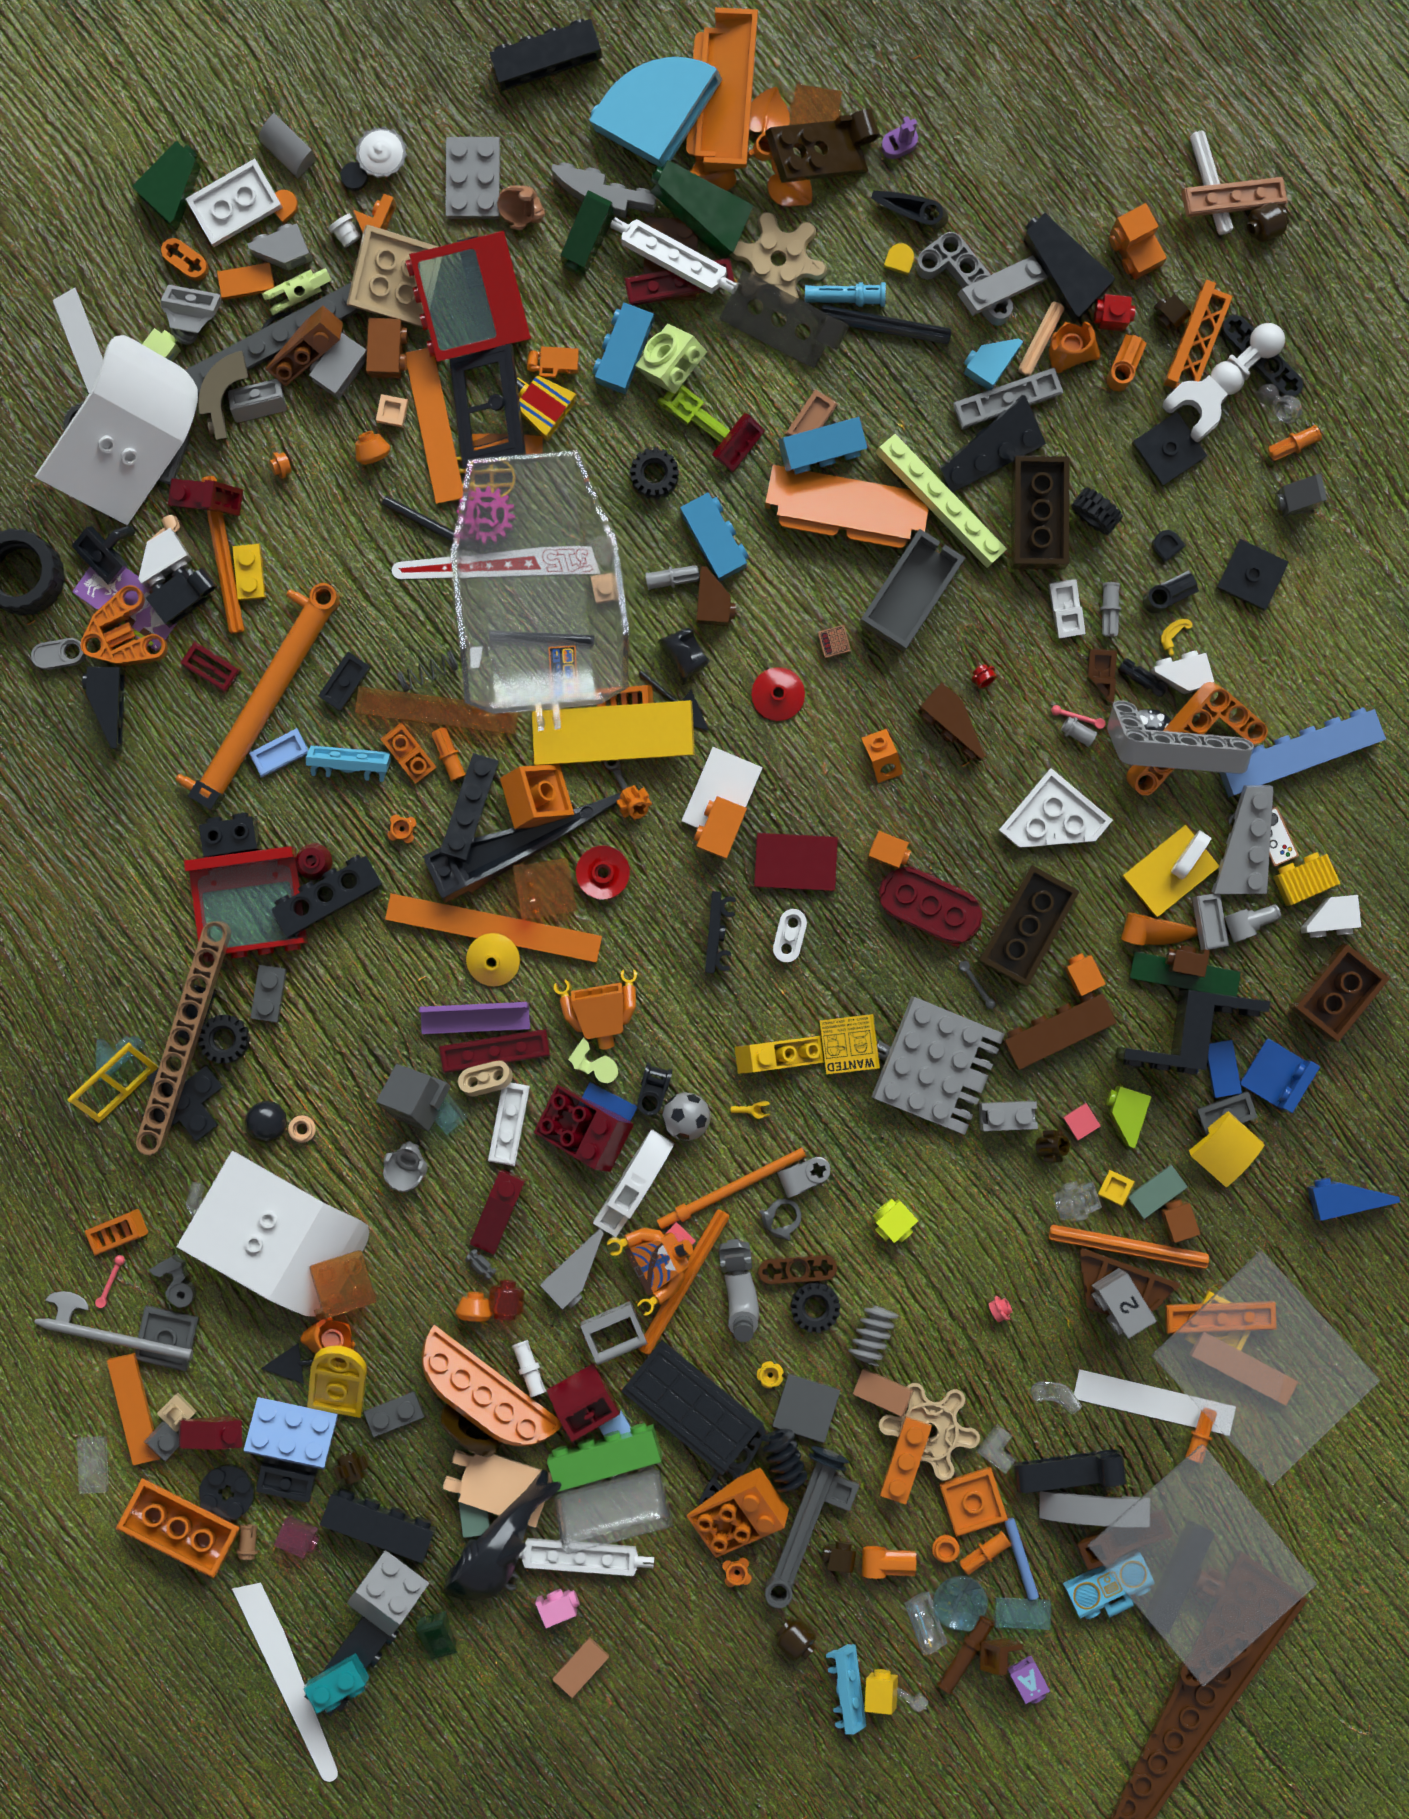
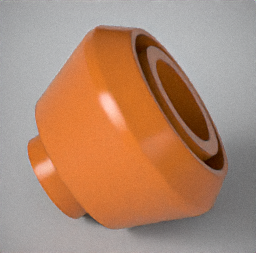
M368 431L358 436L359 440L355 443L357 462L367 465L389 455L391 447L380 434Z
M467 1292V1296L461 1298L455 1310L457 1317L466 1321L485 1322L492 1317L489 1299L484 1298V1293Z

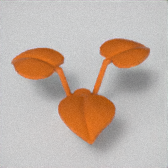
M772 87L759 94L751 103L750 131L761 133V135L754 143L753 149L748 152L747 160L755 156L760 161H771L772 170L775 174L769 178L767 189L769 196L774 202L786 207L809 205L812 201L810 180L781 183L765 135V131L770 127L787 126L790 123L789 110L778 88ZM704 160L696 161L690 171L726 191L730 190L736 183V175L733 169L705 173Z

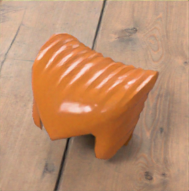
M1065 322L1057 332L1053 333L1049 347V359L1051 367L1055 368L1056 373H1061L1080 363L1100 359V349L1090 323L1083 322L1082 327Z
M331 1317L324 1318L313 1324L300 1337L301 1343L307 1346L315 1355L319 1350L328 1346H343L352 1350L355 1347L349 1324L333 1321ZM334 1358L338 1362H345L341 1358Z

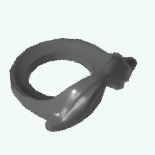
M777 1199L766 1211H759L764 1227L776 1238L790 1241V1234L801 1223L802 1215L800 1208L789 1199ZM782 1204L792 1206L796 1213L795 1221L791 1225L772 1229L771 1225L778 1206Z

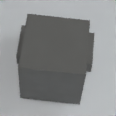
M396 1064L376 1103L394 1119L429 1132L438 1115L435 1109L439 1110L451 1086L445 1081Z

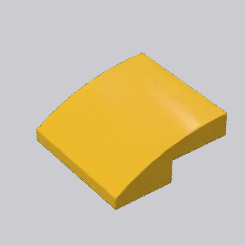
M1229 1111L1208 1127L1209 1134L1189 1150L1191 1157L1226 1188L1250 1166L1264 1147V1143Z

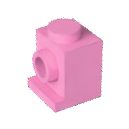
M558 1589L547 1594V1599L545 1600L542 1595L536 1599L535 1603L545 1628L576 1616L577 1607L580 1606L574 1590L562 1592V1589Z

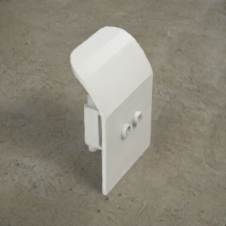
M124 335L115 336L106 348L99 374L90 394L35 477L128 525L184 443L198 402V389L193 379L179 365L132 338Z
M231 1151L178 1243L177 1248L274 1303L302 1315L316 1317L331 1306L367 1244L369 1228L367 1224L356 1217L318 1200L235 1151Z

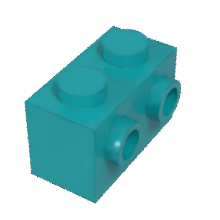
M355 1653L310 1679L303 1690L316 1713L324 1709L326 1712H329L341 1704L340 1700L348 1695L350 1698H353L365 1690L364 1686L369 1679V1675Z

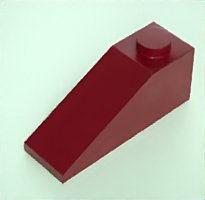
M503 1169L499 1171L470 1245L495 1255L527 1179Z

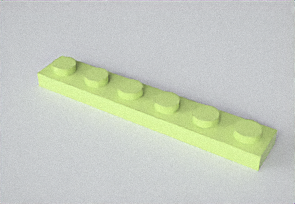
M896 434L877 449L875 453L986 568L1007 550Z

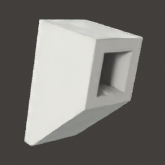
M171 528L147 542L138 578L146 588L149 586L153 588L157 584L163 583L165 576L181 567L186 568L188 566L187 563L192 560L179 537Z
M1197 651L1182 654V659L1172 662L1171 658L1159 660L1156 662V666L1150 670V673L1157 677L1156 679L1163 680L1170 687L1183 694L1198 691L1203 684L1214 682L1207 654L1198 655Z
M1358 895L1325 898L1301 927V933H1310V938L1326 936V931L1336 930L1337 935L1353 934V928L1361 927Z

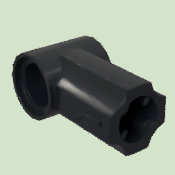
M1186 571L1151 588L1143 597V606L1150 613H1159L1163 609L1199 592L1198 583L1189 571ZM1153 593H1157L1162 597V605H1157L1153 602Z

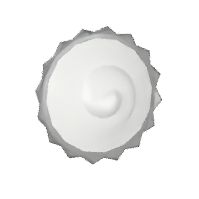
M385 126L382 128L374 127L371 131H365L363 137L358 139V146L355 148L357 153L356 160L359 162L360 168L365 170L368 175H374L377 178L382 176L389 177L391 174L397 173L399 168L404 165V159L407 156L405 151L407 145L403 142L402 136L398 135L394 129L389 130Z

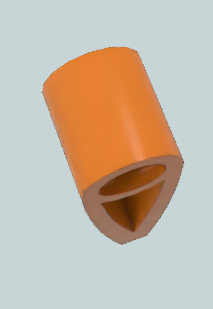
M1127 913L1121 940L1137 945L1173 944L1197 936L1198 930L1197 927L1136 913Z

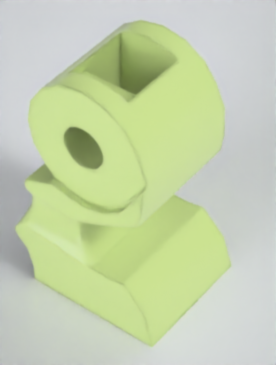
M583 1037L568 1059L573 1064L574 1069L587 1074L594 1071L596 1078L603 1083L614 1081L619 1073L616 1062L606 1055L594 1062L589 1061L586 1054L591 1048L588 1040Z

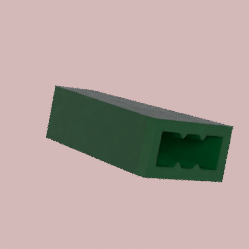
M669 160L662 167L657 166L650 180L654 182L651 193L721 258H728L736 248L753 205Z

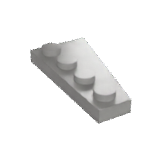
M1243 786L1234 815L1235 822L1231 834L1229 833L1227 838V848L1224 858L1220 861L1219 874L1216 883L1213 884L1212 893L1267 894L1273 802L1272 786Z

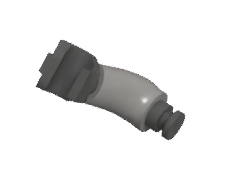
M732 1239L718 1246L721 1271L727 1273L724 1277L729 1304L728 1326L738 1341L747 1342L752 1339L758 1327L759 1304L750 1271H744L752 1268L749 1242H740L739 1239Z

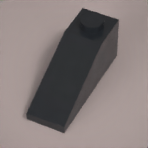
M87 666V673H84L82 678L83 689L86 690V695L110 747L116 751H122L125 670L120 667Z

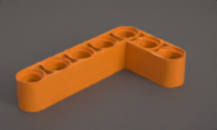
M1214 682L1203 684L1163 730L1205 734L1215 721L1220 718L1239 736L1253 744H1259L1264 741L1268 733L1265 723L1228 691ZM1218 692L1216 700L1210 702L1211 696ZM1237 708L1236 714L1229 718L1230 712ZM1200 713L1199 719L1192 723L1193 717ZM1255 724L1254 730L1248 734L1249 727ZM1133 765L1129 769L1126 778L1129 785L1139 794L1150 795L1156 791L1175 768ZM1147 775L1145 782L1138 785L1139 779Z

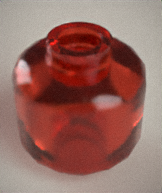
M500 1280V1285L492 1286L489 1291V1309L494 1314V1318L515 1320L516 1316L521 1315L524 1306V1290L516 1286V1281Z

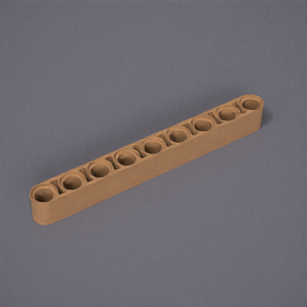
M223 921L210 922L202 930L136 1139L137 1149L145 1155H151L160 1151L166 1143L231 938V929ZM214 926L222 929L223 936L219 941H215L211 937V929ZM206 952H210L214 956L215 961L211 967H207L203 963L202 958ZM197 978H201L206 982V990L203 993H199L194 987V982ZM189 1004L195 1005L198 1009V1015L195 1019L188 1017L186 1013V1008ZM181 1030L186 1031L190 1036V1041L187 1045L180 1043L178 1040V1033ZM172 1056H176L181 1060L182 1065L179 1071L172 1069L170 1066ZM164 1082H168L173 1086L172 1096L163 1094L161 1088ZM156 1108L163 1110L165 1113V1120L163 1122L155 1120L153 1113ZM147 1134L153 1135L156 1138L157 1145L155 1148L147 1146L145 1142Z

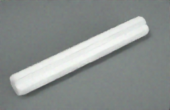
M1201 130L1192 133L1190 140L1204 186L1220 184L1205 132ZM1229 212L1213 214L1218 234H1227L1233 230Z

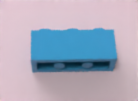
M623 303L621 310L616 309L611 323L615 325L611 335L607 333L602 345V349L605 350L602 360L597 358L592 374H595L596 384L626 395L636 370L635 365L641 357L653 326L654 313L627 303Z
M859 417L778 440L786 472L794 470L795 474L809 471V465L819 463L820 467L835 464V458L845 456V460L860 457V451L868 448Z
M708 492L680 507V513L716 579L720 582L747 567L746 559L749 556L742 544L737 545L733 536L736 535V532L729 520L725 522L720 513L723 512V508L718 498L714 497L712 499Z

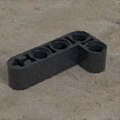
M1102 1450L1028 1460L1013 1464L1018 1493L1038 1492L1097 1483L1105 1487L1120 1486L1127 1483L1123 1454L1119 1450Z

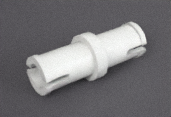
M526 1340L513 1345L512 1349H514L520 1366L519 1374H523L531 1398L546 1392V1389L538 1371V1368H540L539 1363L535 1362L528 1343L529 1341Z

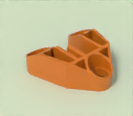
M132 585L124 586L93 614L81 639L80 646L84 654L91 658L119 666L159 661L166 656L168 651L167 642L157 634L147 635L114 649V646L135 637V632L129 622L108 632L105 631L128 620L130 616L143 608L145 597L139 588ZM136 591L139 597L137 603L132 606L125 603L127 592ZM92 638H98L101 642V648L96 653H90L87 649V643ZM154 639L161 642L160 652L150 654L147 650L148 643Z

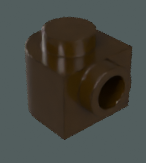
M1175 293L1169 299L1164 296L1153 307L1156 310L1155 315L1158 317L1156 319L1157 322L1165 330L1171 329L1175 331L1191 315L1188 307Z
M836 1541V1545L828 1543V1545L823 1546L822 1562H825L827 1570L853 1573L857 1550L852 1548V1543L846 1541Z

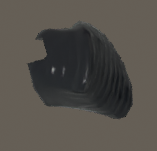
M690 628L681 629L674 634L659 639L657 642L666 651L665 653L668 654L671 663L674 664V668H676V672L680 677L681 685H685L687 680L691 679L692 676L710 662L699 647L693 630Z

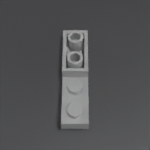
M569 163L552 164L553 178L572 196L582 202L589 190L613 203L614 216L626 218L628 208L651 213L655 212L656 197L648 189L637 188L635 191L625 189L624 185L618 183H611L610 186L606 185L605 174H602L600 170L595 168L581 170L576 169L574 165Z

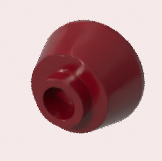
M307 844L297 853V870L307 879H321V875L332 868V855L321 844Z

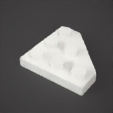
M1050 768L998 831L1018 848L1094 842L1113 819Z

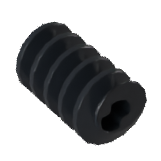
M789 1429L776 1430L761 1438L762 1441L769 1442L763 1446V1451L772 1452L766 1457V1461L775 1462L770 1466V1471L779 1472L773 1476V1481L782 1482L776 1487L777 1492L794 1490L800 1487L808 1477L806 1470H804V1462L800 1460L801 1453L797 1450L798 1444L796 1440H793L795 1435Z

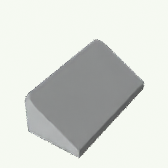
M277 379L228 391L230 410L237 423L287 410L282 385Z

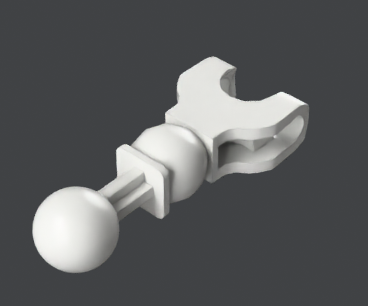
M1264 323L1257 326L1251 334L1250 346L1238 358L1230 355L1228 361L1216 365L1211 372V376L1209 375L1203 381L1182 382L1164 400L1162 408L1168 413H1173L1183 405L1195 407L1200 414V420L1193 427L1190 435L1195 442L1201 441L1218 425L1221 417V404L1226 400L1227 396L1238 392L1244 385V381L1249 378L1250 372L1248 369L1261 357L1271 358L1282 351L1285 344L1284 332L1273 323Z

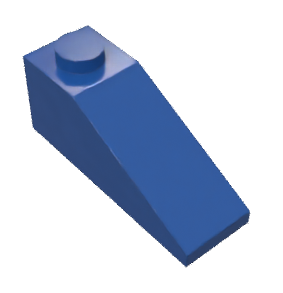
M1330 1178L1315 1180L1314 1186L1307 1187L1314 1218L1320 1221L1400 1202V1198L1397 1196L1331 1181Z

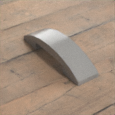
M1045 1490L1040 1491L1039 1518L1083 1525L1149 1527L1150 1498L1129 1496L1117 1498Z

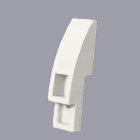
M650 1130L624 1170L621 1179L595 1217L593 1224L617 1237L660 1171L674 1146L672 1141L654 1130Z

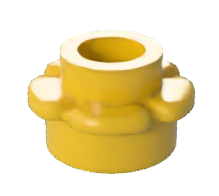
M767 1361L758 1369L757 1379L761 1381V1385L765 1388L777 1387L783 1381V1369L779 1364ZM769 1372L773 1373L772 1377H768Z

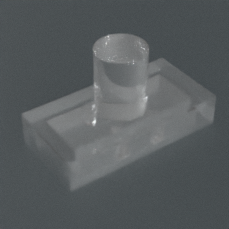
M107 1436L79 1437L77 1439L79 1494L106 1493L109 1491Z

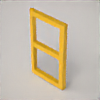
M128 1042L67 1100L100 1123L144 1082L147 1076L153 1073L158 1066ZM129 1051L148 1067L125 1088L106 1074V1072ZM99 1078H102L121 1093L97 1114L79 1101L78 1098Z

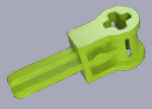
M683 384L675 394L668 391L663 398L660 397L657 400L662 408L674 415L685 425L688 426L691 421L720 443L730 432L728 428L702 409L704 401Z

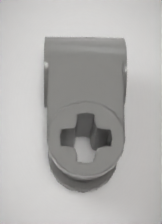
M814 1157L777 1172L787 1198L810 1189V1187L827 1180L830 1175V1164L823 1157ZM814 1163L826 1167L823 1170V1176L819 1177L817 1173H811L814 1169Z

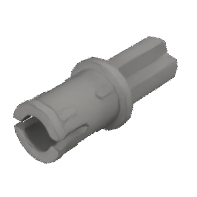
M695 565L676 569L669 567V570L645 573L648 590L666 586L675 588V585L696 582L700 579L699 569Z
M1117 582L1103 583V606L1100 607V611H1103L1102 635L1106 637L1118 635L1119 611L1122 608L1119 607L1120 583Z

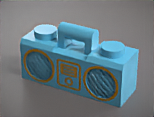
M1134 1549L1119 1556L1114 1563L1089 1570L1064 1582L1063 1585L1079 1618L1085 1616L1086 1619H1091L1101 1613L1100 1609L1103 1607L1109 1618L1133 1607L1134 1604L1130 1595L1134 1593L1135 1596L1148 1592L1150 1590L1149 1586L1154 1584V1581L1140 1552ZM1123 1595V1599L1111 1605L1109 1604V1601H1112Z

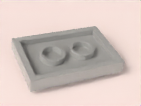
M446 137V218L500 219L497 207L498 197L500 196V137Z

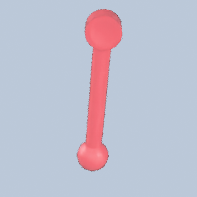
M1054 705L1051 708V713L1055 716L1061 714L1071 718L1076 717L1078 718L1077 720L1093 724L1097 729L1104 728L1106 724L1102 718L1095 720L1062 710L1058 705Z
M117 1255L114 1259L115 1265L101 1297L95 1301V1305L98 1308H103L107 1305L106 1297L119 1267L125 1263V1258L122 1255Z

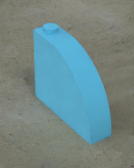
M667 57L652 60L622 76L609 89L600 104L593 108L589 121L596 132L654 165L662 167L667 160L671 161L721 83L722 78L717 68L696 59Z

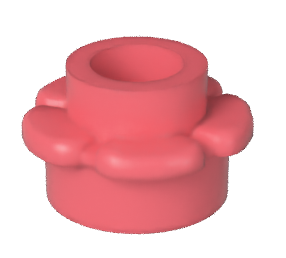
M995 1296V1300L989 1303L992 1315L997 1322L1010 1320V1314L1013 1312L1010 1303L1006 1298L1001 1300L1000 1297Z

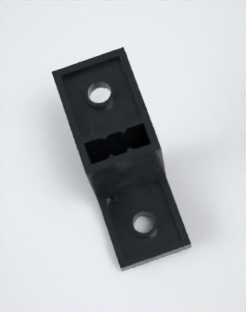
M1191 990L1179 991L1171 1054L1117 1048L1116 1058L1123 1059L1122 1065L1143 1067L1144 1062L1150 1063L1149 1068L1170 1071L1171 1066H1176V1072L1198 1075V1070H1206L1213 1013H1233V1010L1236 1009L1239 1010L1238 1015L1260 1017L1261 1012H1269L1271 1001Z

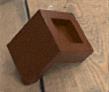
M1005 1638L981 1642L980 1670L996 1675H1006L1008 1652L1022 1650L1023 1644Z

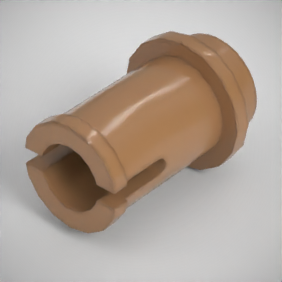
M242 1524L240 1525L239 1549L236 1550V1553H238V1559L254 1560L255 1554H258V1550H255L258 1525L247 1524L246 1526Z

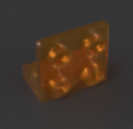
M567 858L529 865H512L523 920L577 910Z
M361 1250L310 1265L309 1269L321 1308L314 1310L317 1320L330 1318L376 1302Z

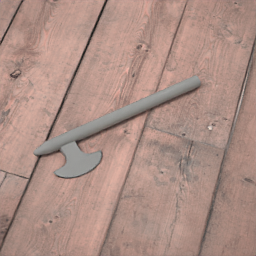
M54 1292L46 1298L45 1301L53 1302L58 1307L56 1320L49 1318L34 1320L35 1324L52 1331L189 1361L193 1357V1350L70 1323L74 1310L79 1308L88 1310V1304L85 1299L72 1292Z

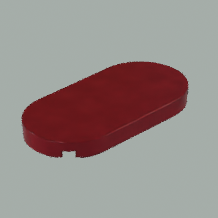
M901 867V869L888 873L881 882L879 889L880 901L888 915L941 941L950 944L967 942L978 933L981 927L982 910L976 898L969 892L914 867Z

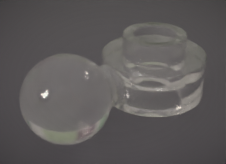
M1264 384L1259 388L1257 398L1260 403L1274 405V412L1282 422L1292 424L1302 415L1303 408L1297 398L1290 395L1280 397L1277 387L1273 384Z

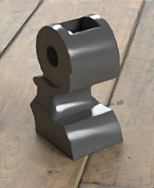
M177 1254L149 1269L157 1277H161L165 1273L173 1276V1281L165 1292L166 1297L173 1305L185 1307L195 1299L196 1288L193 1283L186 1281V1278L189 1276L186 1269V1261Z

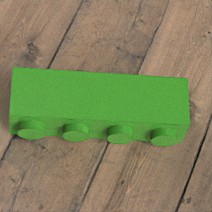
M646 1423L632 1426L630 1428L631 1431L620 1434V1431H613L605 1434L604 1439L594 1441L593 1438L580 1441L578 1446L568 1449L567 1446H561L553 1449L552 1454H549L547 1463L553 1482H560L562 1485L557 1492L660 1463L663 1455L654 1425L646 1426Z

